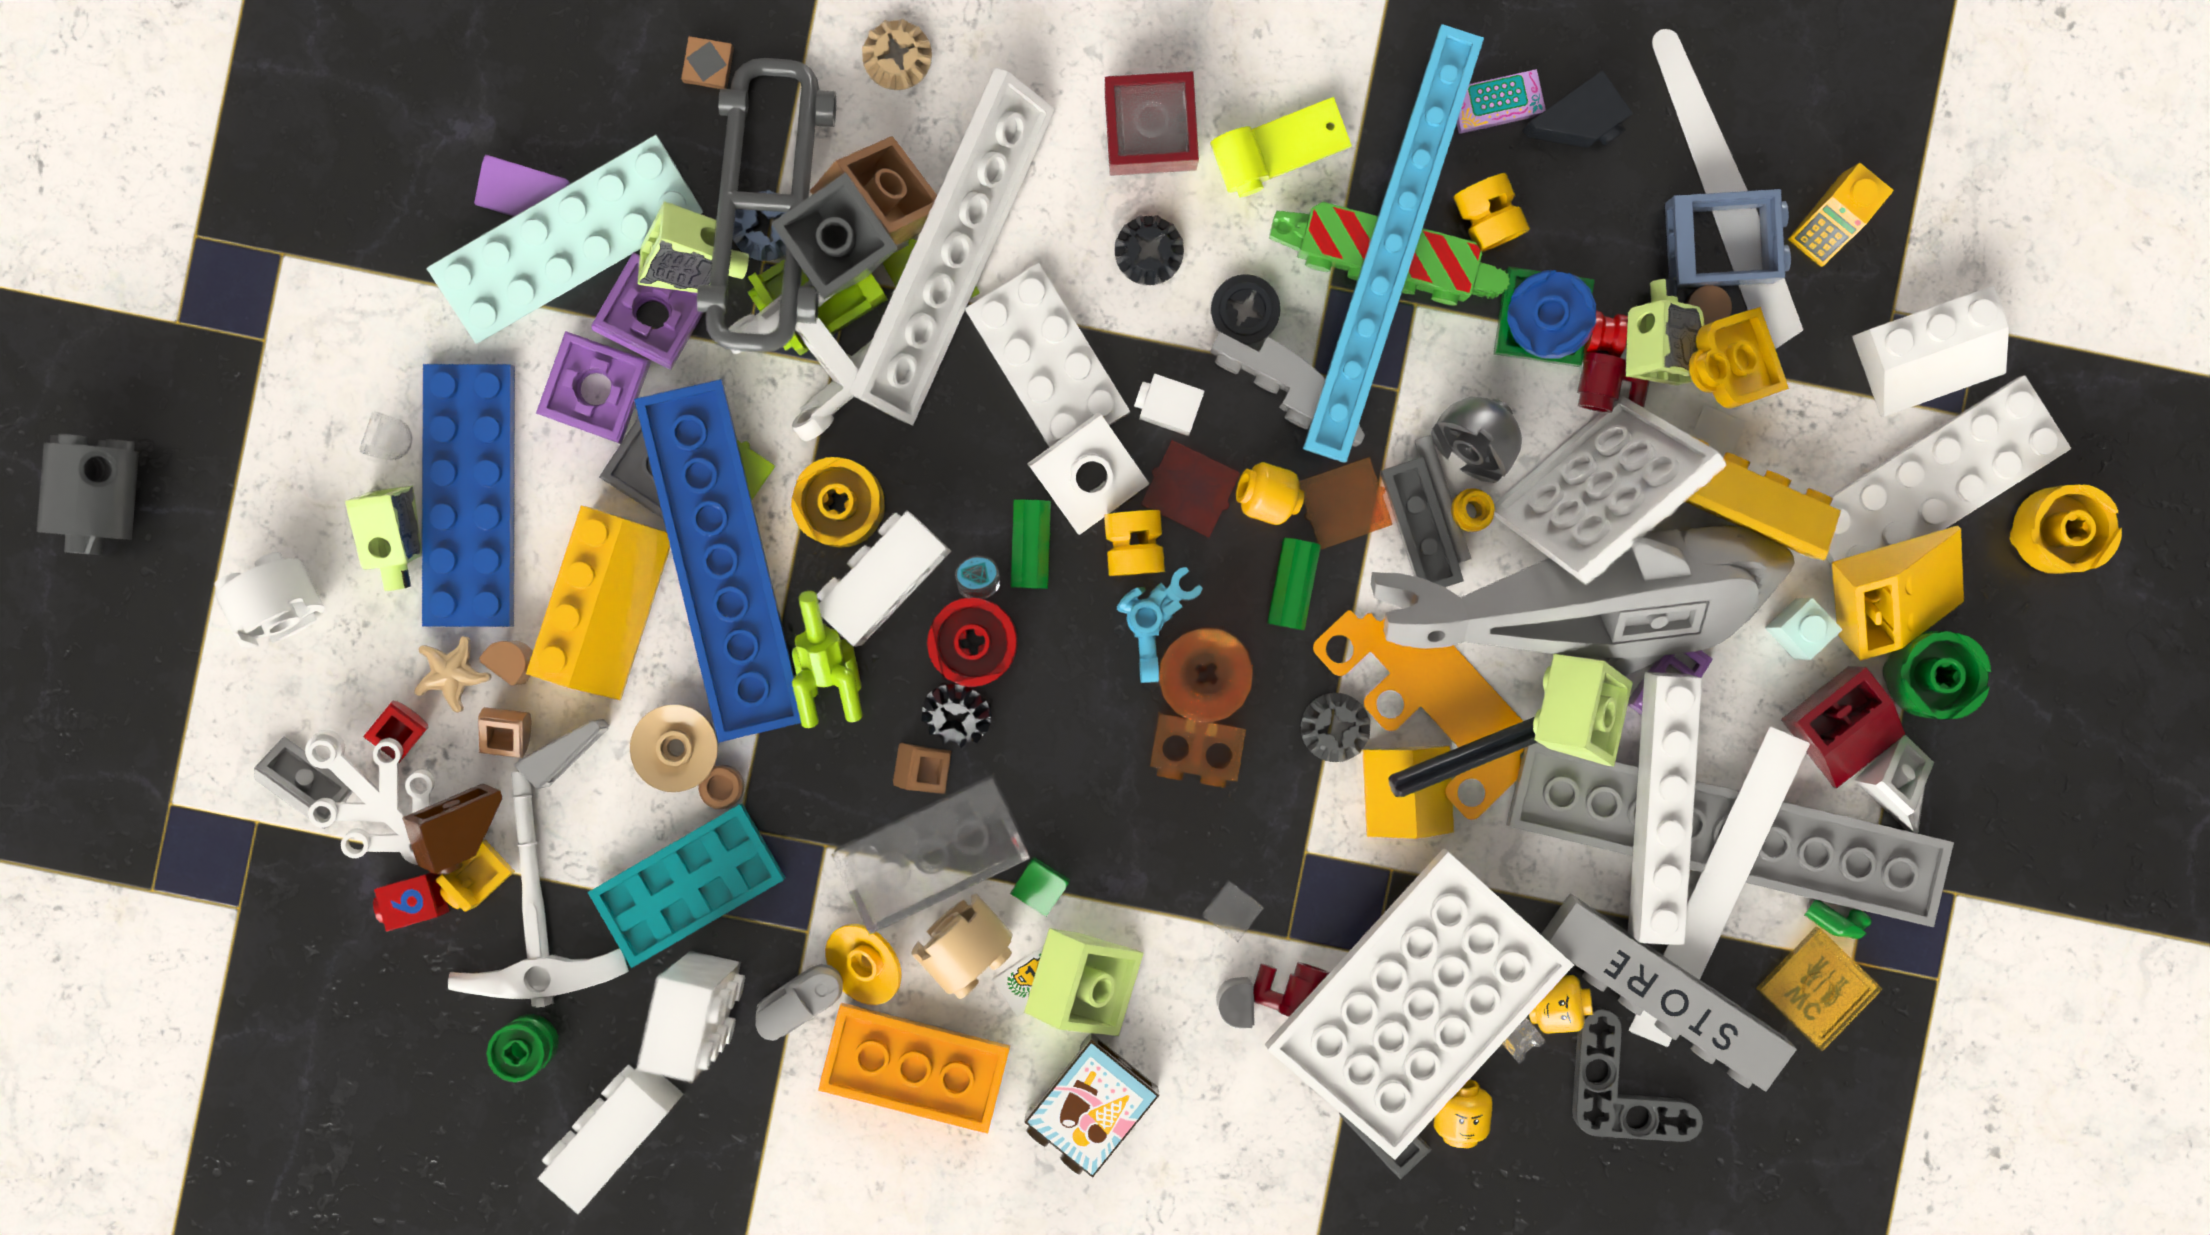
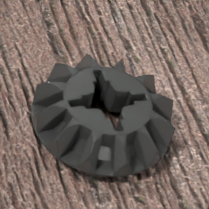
M1328 693L1316 698L1306 708L1301 720V735L1306 747L1316 757L1328 762H1345L1360 754L1370 739L1371 720L1363 705L1355 698L1343 693ZM1331 709H1334V713L1339 721L1354 722V726H1350L1342 731L1341 746L1338 745V741L1335 740L1333 734L1318 733V730L1324 729V726L1331 724Z

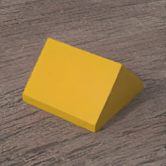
M1449 745L1362 749L1367 837L1418 839L1454 833L1453 804L1445 794L1446 786L1452 780V777L1405 797H1395L1388 783V777L1391 774L1450 751Z

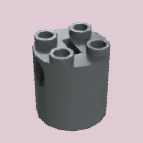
M58 434V436L50 435V443H44L37 532L65 534L64 552L102 555L104 538L132 540L139 452L134 451L135 442L106 439V441L98 440L97 446H87L88 437ZM88 459L94 462L97 471L92 480H89L84 474V465Z

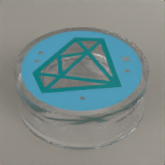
M969 557L963 560L956 568L955 579L959 592L966 598H988L1000 586L998 567L988 557Z

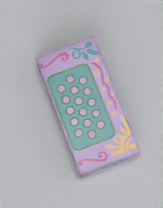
M1537 69L1469 84L1457 120L1459 134L1533 118L1543 113L1546 108Z

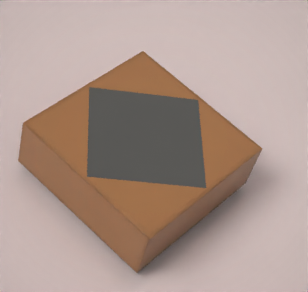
M689 36L681 80L684 83L727 89L734 46L731 43Z

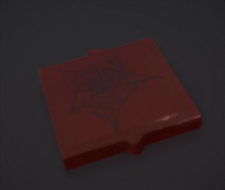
M1172 440L1159 468L1152 470L1154 478L1141 505L1150 510H1160L1161 515L1209 538L1222 510L1229 508L1227 500L1240 473Z

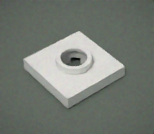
M1099 412L1027 463L1079 535L1104 518V514H1109L1149 485L1147 479ZM1088 461H1096L1105 467L1107 479L1106 481L1103 480L1097 488L1089 490L1090 492L1083 491L1076 482V473L1082 464Z

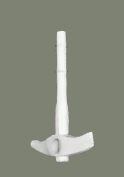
M520 771L511 772L513 796L511 798H514L518 838L516 846L519 848L522 879V912L527 959L501 970L482 973L450 972L448 988L449 990L497 998L531 999V1005L537 1008L553 1004V996L607 982L629 972L625 956L620 948L589 959H569L549 955L545 908L538 868L536 847L538 842H536L532 806L533 794H531L530 782Z

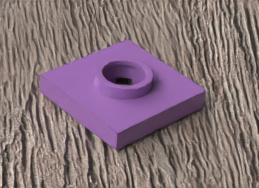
M633 252L591 325L592 330L672 370L704 312H698L697 293L637 284L640 255ZM655 301L666 307L669 312V318L663 327L652 329V326L644 325L637 320V310L642 304Z
M565 331L536 414L621 444L636 405L634 399L639 397L651 362ZM595 373L605 375L611 382L610 394L605 400L606 402L600 405L589 404L582 397L581 385L584 379Z

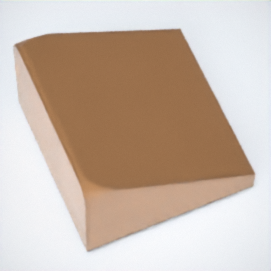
M900 743L893 785L906 790L945 794L952 751Z

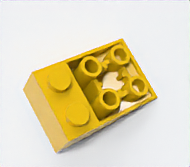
M1958 525L1832 562L1836 623L1843 629L1838 636L1860 661L1904 648L1964 602L1961 528Z

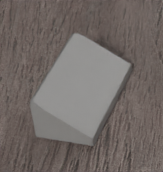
M283 737L254 767V779L308 819L309 809L318 799L330 798L335 802H346L353 792L329 768L323 769L312 765L308 761L305 751L286 737ZM317 807L316 811L319 817L323 819L331 817V811L327 807Z

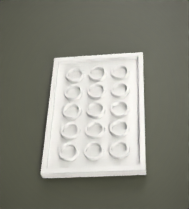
M1443 848L1270 1037L1265 1046L1269 1052L1392 1158L1396 1159L1574 964L1451 853Z

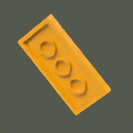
M841 1003L818 1091L988 1134L1010 1045Z

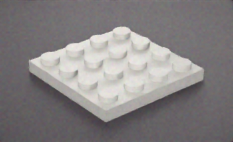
M1621 395L1619 400L1615 401L1612 413L1601 412L1494 503V515L1519 536L1584 584H1587L1593 578L1602 574L1614 560L1630 548L1634 540L1643 537L1662 519L1672 514L1696 490L1706 485L1716 473L1726 466V463L1715 449Z

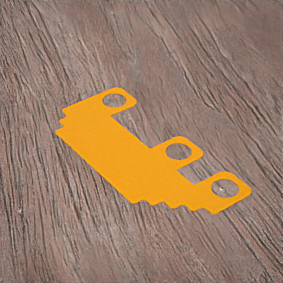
M1348 610L1314 643L1313 649L1315 654L1337 676L1346 675L1370 651L1390 672L1364 699L1366 710L1387 731L1398 729L1420 707L1427 712L1458 747L1523 722L1454 645L1422 649L1386 641L1383 630L1385 618L1382 621H1378L1371 613H1367L1362 619H1359L1352 611ZM1333 636H1345L1353 644V655L1345 663L1333 662L1326 653L1327 642ZM1393 690L1402 696L1404 708L1399 716L1386 718L1379 713L1377 699L1384 691ZM1524 748L1455 776L1446 786V797L1464 817L1470 820L1477 819L1517 780L1522 761L1520 754L1524 751ZM1466 779L1478 780L1485 789L1484 800L1475 807L1464 805L1458 797L1459 785Z

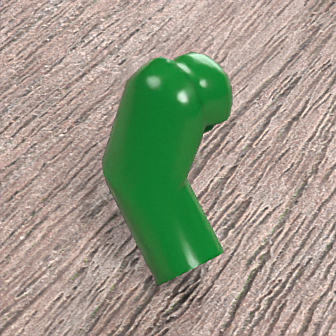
M1816 899L1804 914V916L1831 935L1851 939H1860L1867 934L1865 932L1866 928L1872 923L1871 917L1859 909L1853 908L1845 918L1821 900Z

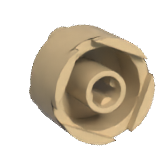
M978 894L971 895V905H968L964 899L954 905L926 931L932 937L929 942L923 946L918 941L911 952L914 958L947 994L954 993L961 999L976 987L979 982L977 977L988 967L992 970L997 969L1011 956L1012 951L1008 946L1011 943L1013 933Z

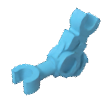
M1186 567L1178 569L1173 574L1168 588L1160 583L1150 592L1151 595L1147 599L1141 600L1138 597L1146 590L1144 587L1135 588L1128 592L1117 606L1119 612L1127 614L1128 627L1134 633L1135 638L1138 637L1141 683L1159 681L1156 636H1159V631L1164 623L1182 608L1179 601L1193 600L1199 596L1203 589L1200 585L1190 592L1183 591L1180 588V578L1189 572Z

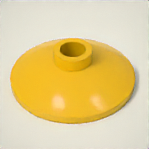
M861 924L843 925L830 935L825 949L826 963L840 973L843 980V992L854 1000L868 1005L883 1004L897 993L901 984V967L895 951L883 936Z

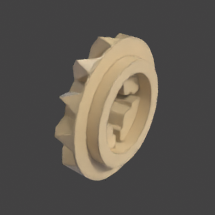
M903 18L899 21L884 20L881 25L869 31L868 37L862 46L863 65L870 78L886 89L904 90L918 84L929 71L932 61L930 42L919 26H915ZM893 38L894 42L898 43L900 49H909V52L903 55L904 70L900 71L899 65H896L893 59L886 60L884 55L890 53L889 45L891 43L889 39Z

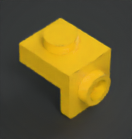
M485 839L482 841L476 856L463 861L460 869L448 874H441L436 879V882L442 887L440 894L449 905L455 909L461 908L467 912L483 902L515 870Z

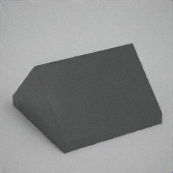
M846 172L771 223L823 300L864 280L898 249Z

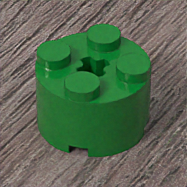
M1925 631L1904 648L1892 651L1883 666L1882 672L1891 697L1903 710L1918 717L1947 720L1965 717L1981 706L1990 688L1987 686L1991 665L1984 649L1969 636L1949 631ZM1939 667L1940 671L1936 674V669Z

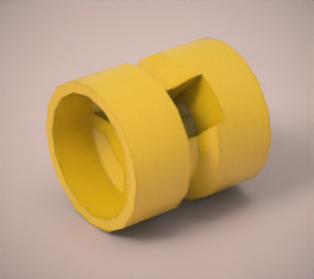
M1506 173L1484 179L1453 196L1462 219L1471 221L1472 225L1468 233L1471 240L1477 243L1481 252L1509 242L1530 230L1521 207L1513 206L1511 203L1515 197V192Z
M1160 510L1104 514L1106 539L1113 543V548L1107 552L1109 576L1165 572L1163 547L1156 544V539L1162 535ZM1131 533H1137L1140 544H1129Z

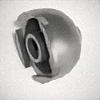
M1468 397L1460 400L1443 412L1431 431L1434 444L1447 460H1449L1453 452L1466 463L1459 470L1485 482L1495 483L1502 476L1504 477L1512 468L1521 451L1522 435L1519 425L1513 416L1511 408L1497 399Z

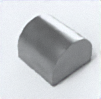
M1237 977L1225 981L1220 986L1216 996L1217 1006L1222 1019L1234 1028H1253V1025H1255L1254 993L1251 980L1248 977Z

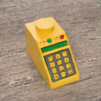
M1858 163L1838 177L1788 240L1822 267L1868 223L1894 190L1864 165Z

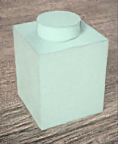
M1796 598L1765 627L1794 659L1811 660L1843 630L1813 598Z

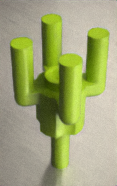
M813 591L803 592L799 596V602L806 630L796 636V647L792 651L796 676L792 680V686L801 724L805 728H813L819 723L814 697L818 695L817 686L829 687L832 685L839 687L845 719L849 722H857L863 716L858 691L862 686L854 647L846 639L840 640L837 630L830 629L823 624L817 594Z

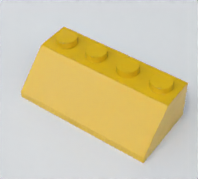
M1696 438L1697 440L1703 442L1704 444H1706V445H1708V446L1710 445V444H1708V443H1706V442H1704V441H1702V440ZM1726 452L1723 457L1726 466L1716 473L1706 485L1700 487L1684 501L1737 526L1754 530L1809 558L1825 560L1829 552L1841 510L1830 506L1833 500L1830 496L1808 488L1804 495L1789 488L1792 482L1789 478L1767 470L1763 477L1748 470L1751 462L1729 452Z
M580 506L527 668V675L567 688L617 700L622 699L671 549L667 532L591 507Z

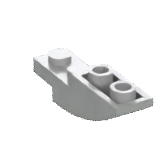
M1220 332L1210 351L1211 354L1217 356L1215 363L1235 374H1238L1240 369L1256 376L1254 383L1271 393L1277 394L1279 389L1285 391L1286 394L1279 408L1287 412L1284 418L1299 427L1308 429L1312 422L1325 378L1304 359L1268 336L1258 352ZM1358 425L1352 444L1355 447L1360 445L1365 437L1360 425Z

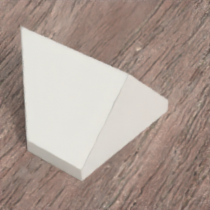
M1904 735L1881 753L1855 782L1906 831L1918 834L1925 784L1934 762Z

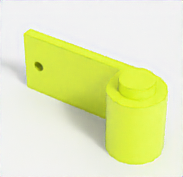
M1334 97L1253 129L1250 126L1231 130L1210 142L1227 191L1229 193L1237 192L1240 198L1262 190L1264 188L1262 182L1352 147Z

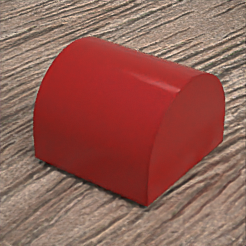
M393 700L363 737L374 746L386 738L397 740L403 748V755L398 761L400 763L428 729V724L412 709ZM389 746L381 747V751L392 759L395 758L396 754L393 748Z

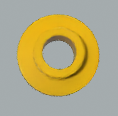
M1477 488L1461 491L1455 496L1451 505L1453 520L1461 529L1468 532H1477L1485 529L1494 517L1495 507L1493 500L1487 493ZM1467 504L1475 507V518H1471L1466 511Z

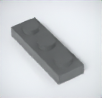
M1424 457L1381 470L1382 481L1413 575L1443 587L1463 582L1464 579Z

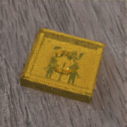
M1815 927L1756 988L1820 1051H1823L1882 990L1855 961L1818 927Z

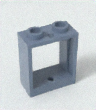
M1781 189L1676 195L1665 203L1669 279L1677 280V289L1700 288L1707 285L1721 287L1771 284L1786 277L1785 271H1789L1791 265V252L1789 246L1784 245L1783 228L1787 227L1789 211L1787 202L1781 201ZM1759 208L1762 270L1696 274L1693 212Z

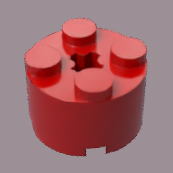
M963 598L948 604L935 617L928 632L927 647L934 667L945 678L962 686L976 687L993 682L1009 669L1016 656L1018 637L1012 619L1000 606L980 598ZM974 629L976 636H984L985 644L979 646V654L972 655L970 648L962 647V640L968 638V630Z

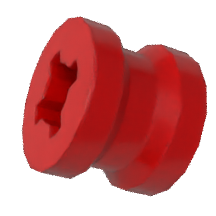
M1597 311L1596 326L1589 340L1585 343L1584 353L1602 351L1607 352L1608 355L1621 357L1627 342L1628 316L1617 314L1614 317H1606L1601 311Z

